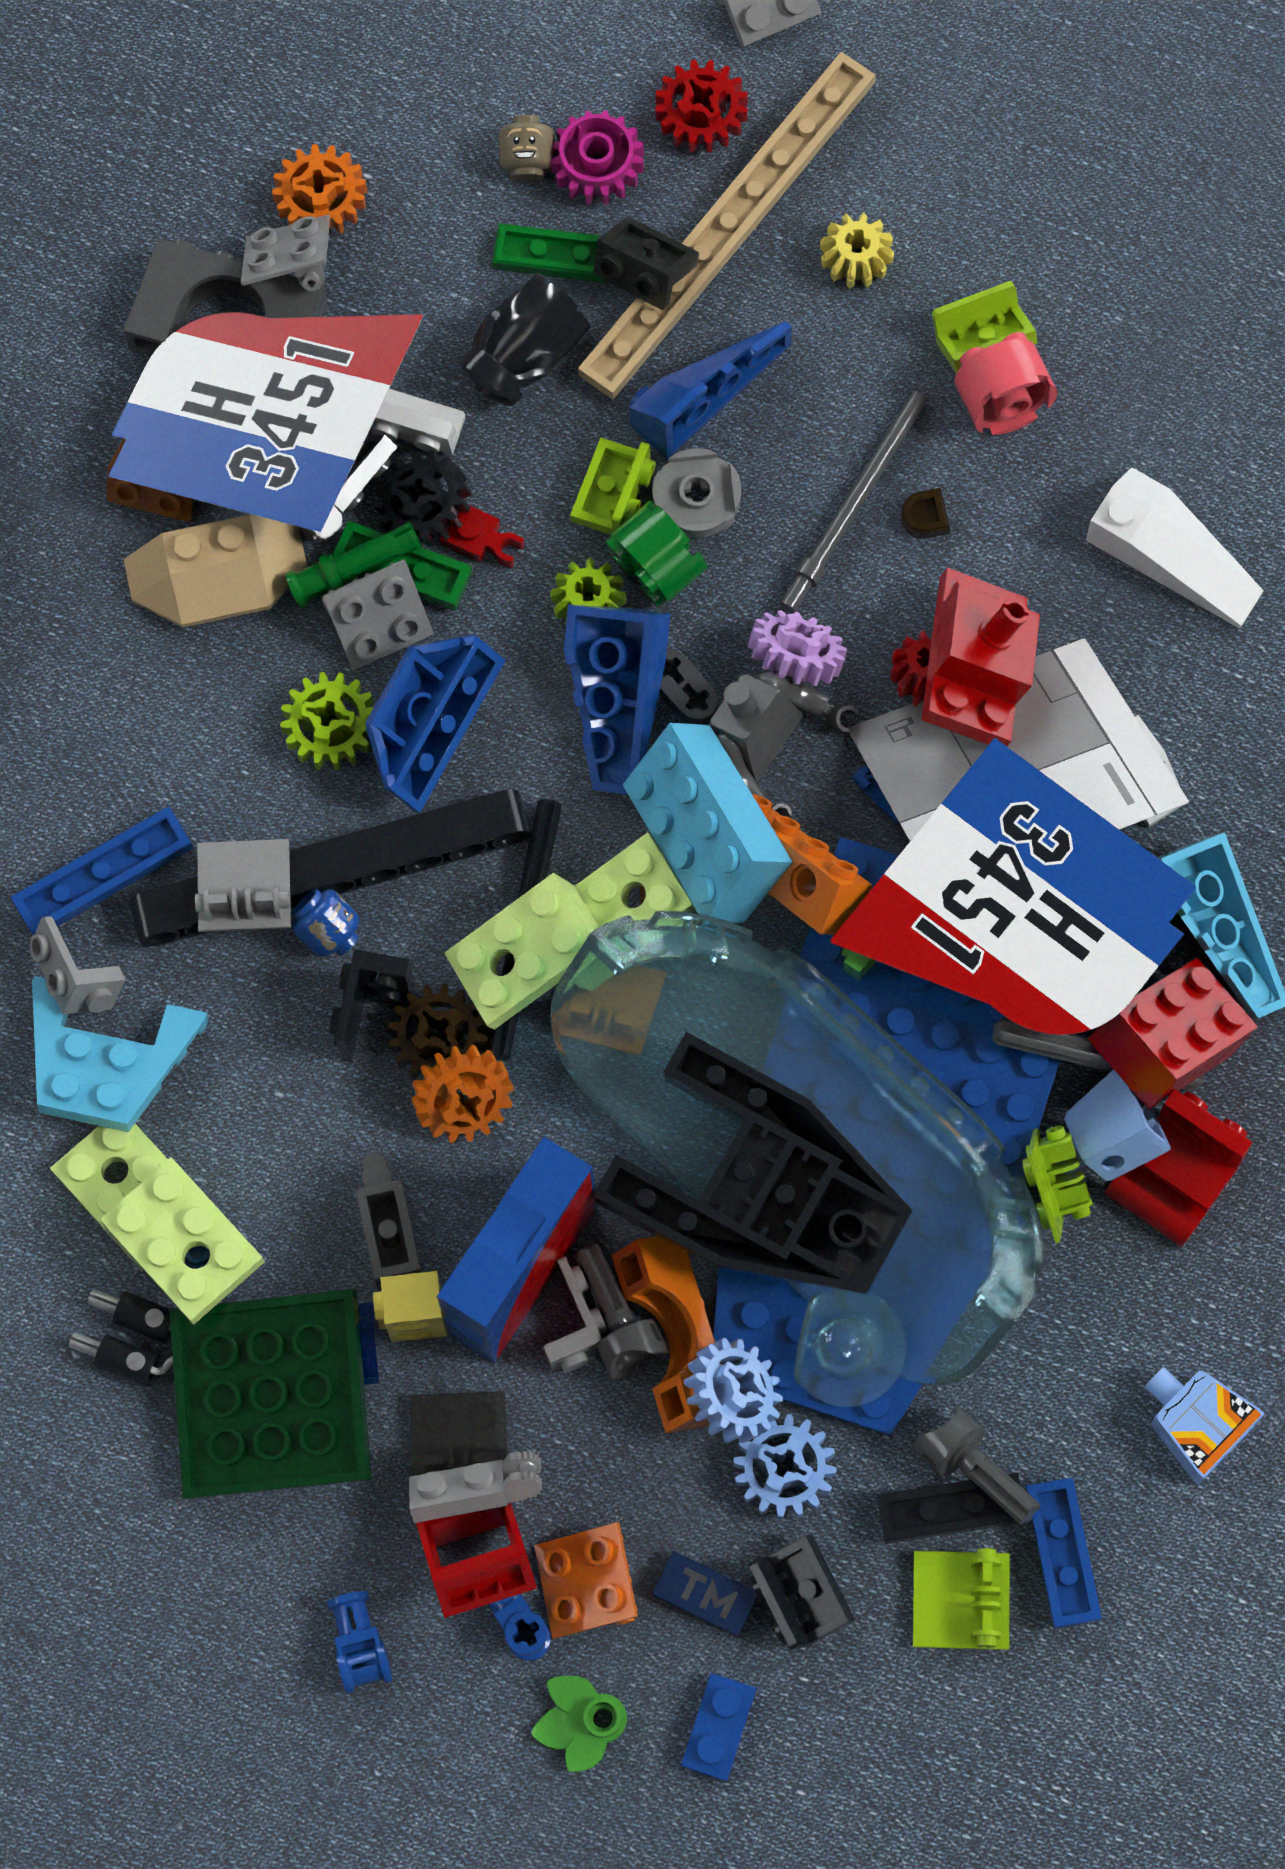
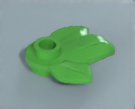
M566 1675L552 1678L547 1681V1687L556 1707L550 1709L540 1718L532 1729V1736L548 1748L566 1750L565 1759L569 1772L591 1769L602 1760L607 1743L616 1740L624 1732L627 1724L625 1707L612 1695L598 1694L592 1684L585 1678ZM601 1710L608 1711L612 1715V1722L606 1728H600L594 1723L595 1714Z

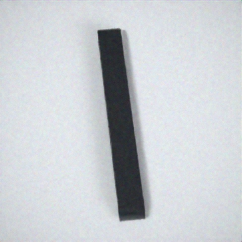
M508 789L290 850L291 908H294L305 895L314 889H318L320 892L333 889L340 895L509 847L527 840L532 833L519 791ZM198 876L144 891L129 900L130 910L141 946L155 947L206 933L198 931V912L195 909V894H198Z

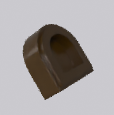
M941 488L917 492L905 500L902 506L901 523L906 532L911 536L927 539L950 534V524Z

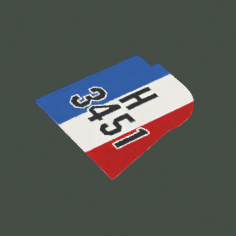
M227 312L209 315L188 323L171 334L165 342H162L147 362L111 434L112 436L126 439L108 477L321 532L424 315L266 318L248 313Z
M994 738L840 927L830 942L987 1003L1014 1023L1027 1029L1055 1035L1076 1034L1107 1023L1123 1011L1184 935V933L1169 922L1197 887Z

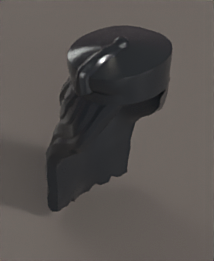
M536 273L518 291L485 316L483 323L474 335L472 348L458 364L475 384L477 392H482L489 399L503 405L513 406L523 396L519 389L532 385L550 373L554 365L577 345L591 326L585 315L577 311L578 306L563 290L556 291L555 285L552 283L546 284L544 276Z

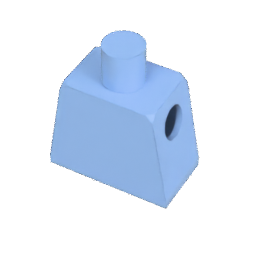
M1112 1070L1068 1110L1064 1118L1073 1138L1077 1154L1076 1158L1080 1161L1079 1167L1065 1172L1066 1174L1079 1171L1087 1165L1104 1180H1113L1171 1149L1154 1109L1148 1110L1115 1070Z

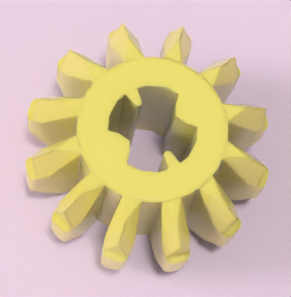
M865 212L859 216V221H853L845 213L842 217V226L833 222L830 223L827 228L828 236L821 239L820 250L824 253L821 256L823 269H831L830 277L833 282L845 277L847 278L846 285L849 289L855 285V280H861L869 288L872 284V276L883 279L887 272L886 265H891L893 262L894 251L890 248L893 243L891 233L882 232L883 223L881 219L868 224ZM853 249H861V253H854Z

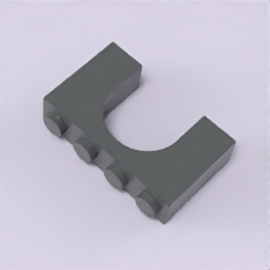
M158 238L123 331L129 349L152 355L162 342H165L171 334L183 327L187 316L196 305L207 298L221 294H234L251 300L263 311L266 318L323 317L328 305L325 286L323 285L316 291H307L301 287L297 277L287 274L242 286L243 262L238 261L231 254L223 251L209 253L196 249L194 245L184 240L174 239L170 242Z

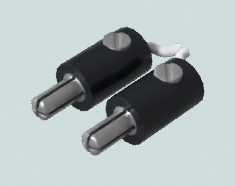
M92 1290L89 1294L88 1305L114 1314L112 1320L114 1325L164 1344L170 1339L169 1309L171 1308L126 1291L120 1299L97 1290ZM75 1332L69 1341L70 1348L95 1357L94 1367L145 1387L150 1385L154 1375L164 1374L173 1364V1356H171L162 1367L158 1368L160 1354L108 1334L100 1342Z

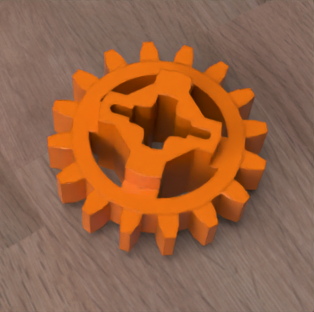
M312 144L311 154L305 155L300 149L295 150L297 160L293 163L290 160L283 159L281 163L284 173H274L273 176L277 188L272 189L274 203L278 204L276 206L280 219L288 217V225H291L303 217L313 216L317 218L329 214V228L334 227L340 234L344 233L343 222L348 220L356 224L358 217L355 209H365L366 207L363 194L367 193L366 179H361L363 174L360 164L352 165L351 154L348 152L338 158L335 146L333 145L329 146L326 153H320L317 144ZM323 189V192L316 193V190Z
M471 1045L466 1054H461L458 1047L453 1046L451 1057L446 1059L440 1053H436L434 1057L437 1064L433 1068L422 1065L420 1069L425 1079L414 1080L412 1083L417 1095L411 1097V1102L422 1127H429L432 1136L438 1138L445 1132L449 1143H454L459 1134H464L467 1141L471 1142L474 1138V1131L479 1129L485 1135L490 1134L488 1123L492 1120L502 1123L504 1118L500 1108H511L513 1104L508 1093L514 1091V1087L503 1062H497L490 1050L480 1055L476 1045ZM460 1089L463 1095L459 1094L456 1090Z

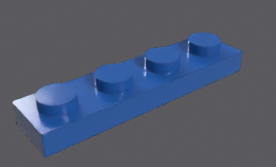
M168 806L10 898L31 934L34 935L42 917L52 916L58 927L192 850L193 845Z

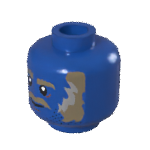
M318 889L310 891L297 903L291 912L294 917L292 924L293 932L319 957H325L334 952L342 956L354 946L359 938L355 933L360 922L359 915L333 889L321 892Z

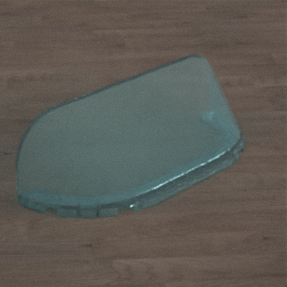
M657 911L651 919L634 921L628 915L608 922L592 931L556 986L550 1014L551 1029L557 1052L567 1072L580 1090L698 1200H700L742 1123L665 1081L663 1071L685 1032L694 1035L810 1099L911 1207L913 1212L867 1295L787 1279L784 1280L865 1355L894 1375L916 1383L940 1385L956 1382L971 1374L1028 1308L1037 1289L1034 1286L1036 1271L1043 1262V1239L1034 1200L1023 1176L1012 1177L1000 1158L1005 1152V1147L986 1123L811 964L783 946H780L776 953L766 947L751 941L753 931L748 928L702 914L680 911Z

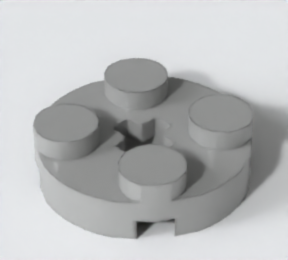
M701 448L677 452L668 459V463L662 467L660 472L658 470L654 477L652 487L654 507L657 505L661 507L687 537H707L721 530L728 529L734 522V517L741 503V482L736 469L731 464L729 466L724 460L718 458L717 453ZM700 484L702 491H709V495L703 497L700 502H694L692 498H687L684 494L691 492L692 485Z

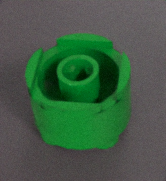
M651 500L609 535L610 539L605 542L609 550L614 554L612 559L628 577L634 573L642 585L640 587L641 591L657 608L663 603H669L708 569V565L700 552H697L694 556L689 553L688 550L691 547L688 543L691 540L661 507L658 505L654 507Z

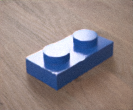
M713 1673L710 1674L681 1768L727 1783L757 1690L756 1687Z

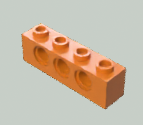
M752 794L793 861L768 894L819 934H836L870 892L873 885L857 874L858 868L855 865L838 859L831 854L826 843L809 837L800 830L801 825L797 821L782 816L772 809L773 804L771 801L762 796Z

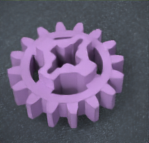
M782 610L777 611L776 617L766 612L762 620L756 619L747 645L748 648L753 650L751 656L753 659L764 660L762 665L764 670L778 671L777 675L780 678H785L786 675L790 676L795 684L800 685L801 682L808 681L813 686L818 685L819 679L829 684L833 676H839L846 659L847 648L841 646L842 637L830 635L832 631L830 626L816 625L817 619L814 617L807 621L802 618L799 612L786 615Z

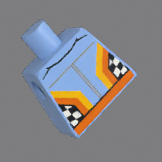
M1163 1367L1144 1387L1164 1406L1151 1422L1153 1429L1197 1485L1213 1471L1265 1414L1258 1407L1201 1370L1184 1386Z

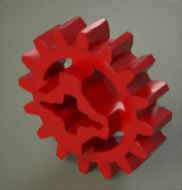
M691 60L690 70L685 71L677 65L674 67L675 79L668 76L662 78L663 90H656L655 104L658 105L655 107L656 121H662L661 133L663 135L673 132L674 146L677 147L683 141L689 142V152L694 153L698 144H704L707 153L712 152L713 142L718 141L723 147L729 145L728 133L739 137L741 134L740 122H747L748 108L745 107L748 105V93L741 91L742 79L740 77L729 80L730 67L726 65L718 72L714 70V60H709L705 68H699L697 61ZM680 93L682 99L677 102V108L673 109V103ZM730 103L729 112L723 119L721 113L726 110V104Z

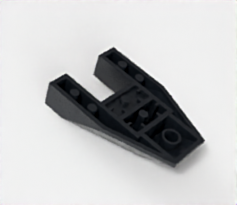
M685 1032L663 1071L665 1081L742 1123L739 1131L700 1200L615 1155L593 1194L596 1204L718 1267L867 1295L913 1210L810 1099L694 1035Z

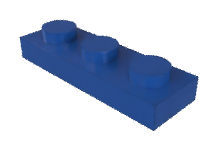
M1073 1477L1027 1485L1025 1491L1040 1504V1509L1033 1514L1031 1522L1053 1630L1101 1621L1102 1616Z

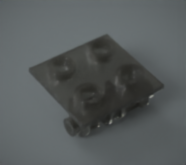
M505 1391L411 1395V1471L413 1476L466 1467L476 1463L504 1460L507 1457Z

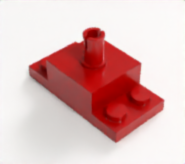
M948 567L939 577L921 720L987 745L994 738L1006 746L1009 745L1012 741L1015 706L1033 684L1040 614L1028 609V598Z

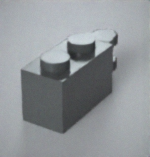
M371 1151L370 1154L362 1157L363 1161L360 1162L362 1166L360 1168L363 1171L364 1187L355 1189L374 1280L378 1291H381L380 1277L422 1273L402 1180L393 1181L386 1157H383L382 1153L379 1154L377 1151L372 1153Z

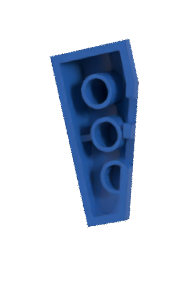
M784 321L661 378L651 388L648 386L643 387L630 401V426L666 460L669 459L791 345L792 326Z

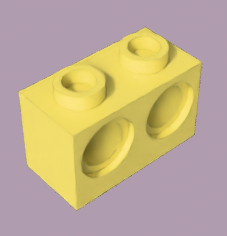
M437 1271L380 1277L381 1291L373 1292L375 1318L378 1321L379 1330L387 1329L391 1342L447 1336L444 1323L445 1312L441 1311L437 1295L442 1289Z

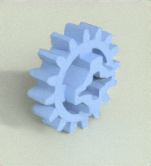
M722 1338L714 1344L699 1350L696 1353L698 1358L687 1365L694 1375L684 1380V1385L694 1390V1395L686 1399L687 1403L698 1405L700 1409L695 1416L696 1421L699 1422L707 1419L710 1422L708 1433L714 1435L722 1430L724 1442L727 1443L737 1438L741 1443H745L771 1429L769 1423L780 1416L773 1406L783 1401V1396L773 1392V1386L778 1384L780 1379L775 1376L769 1377L767 1370L772 1364L771 1361L760 1362L757 1359L759 1349L756 1346L744 1351L742 1339L729 1343L726 1338Z
M787 1414L784 1425H777L776 1420L769 1423L771 1429L753 1438L752 1442L741 1443L739 1441L738 1447L742 1452L746 1453V1456L735 1457L733 1461L734 1467L744 1470V1473L735 1477L736 1486L748 1485L749 1487L744 1495V1501L749 1503L756 1498L761 1501L759 1514L764 1515L769 1507L776 1508L778 1520H783L786 1509H792L795 1516L801 1518L803 1515L802 1505L806 1503L813 1509H818L820 1502L816 1494L818 1492L825 1495L830 1494L832 1487L824 1481V1478L836 1476L837 1470L836 1467L826 1465L825 1461L834 1457L835 1451L834 1448H821L820 1445L826 1438L824 1431L812 1436L809 1433L810 1420L806 1419L799 1428L793 1426L792 1414ZM789 1437L787 1443L772 1447L766 1444V1442L774 1438ZM806 1445L815 1457L817 1472L805 1464L803 1452ZM786 1457L793 1460L792 1469L796 1473L787 1471L784 1477L778 1476L776 1474L777 1465L774 1461L782 1463ZM753 1462L757 1463V1466L765 1471L767 1481L764 1488L755 1479ZM795 1487L805 1490L797 1496L780 1497L783 1491Z

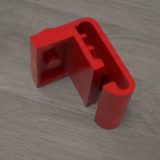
M1174 1089L1163 1104L1161 1112L1157 1117L1171 1149L1153 1160L1113 1179L1104 1194L1180 1247H1183L1242 1164L1253 1142L1246 1138L1247 1132L1234 1121L1226 1118L1221 1121L1207 1111L1208 1105L1198 1096L1190 1092H1185L1183 1095Z

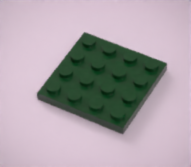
M347 1289L221 1303L214 1306L194 1325L178 1308L169 1309L183 1499L372 1480L357 1290Z

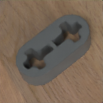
M667 649L665 665L669 668L674 665L678 666L677 678L681 683L678 685L671 676H664L659 695L685 723L701 725L710 723L711 718L718 709V699L714 688L681 652ZM689 691L697 700L705 697L706 710L702 712L700 709L694 708L690 711V699L685 692Z

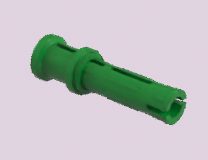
M407 522L386 534H382L335 557L331 554H324L319 557L318 563L296 573L293 570L285 572V577L297 604L303 609L309 606L310 600L327 593L328 590L332 589L334 591L346 585V581L388 563L399 556L419 549L421 544L418 541L413 526L410 522Z

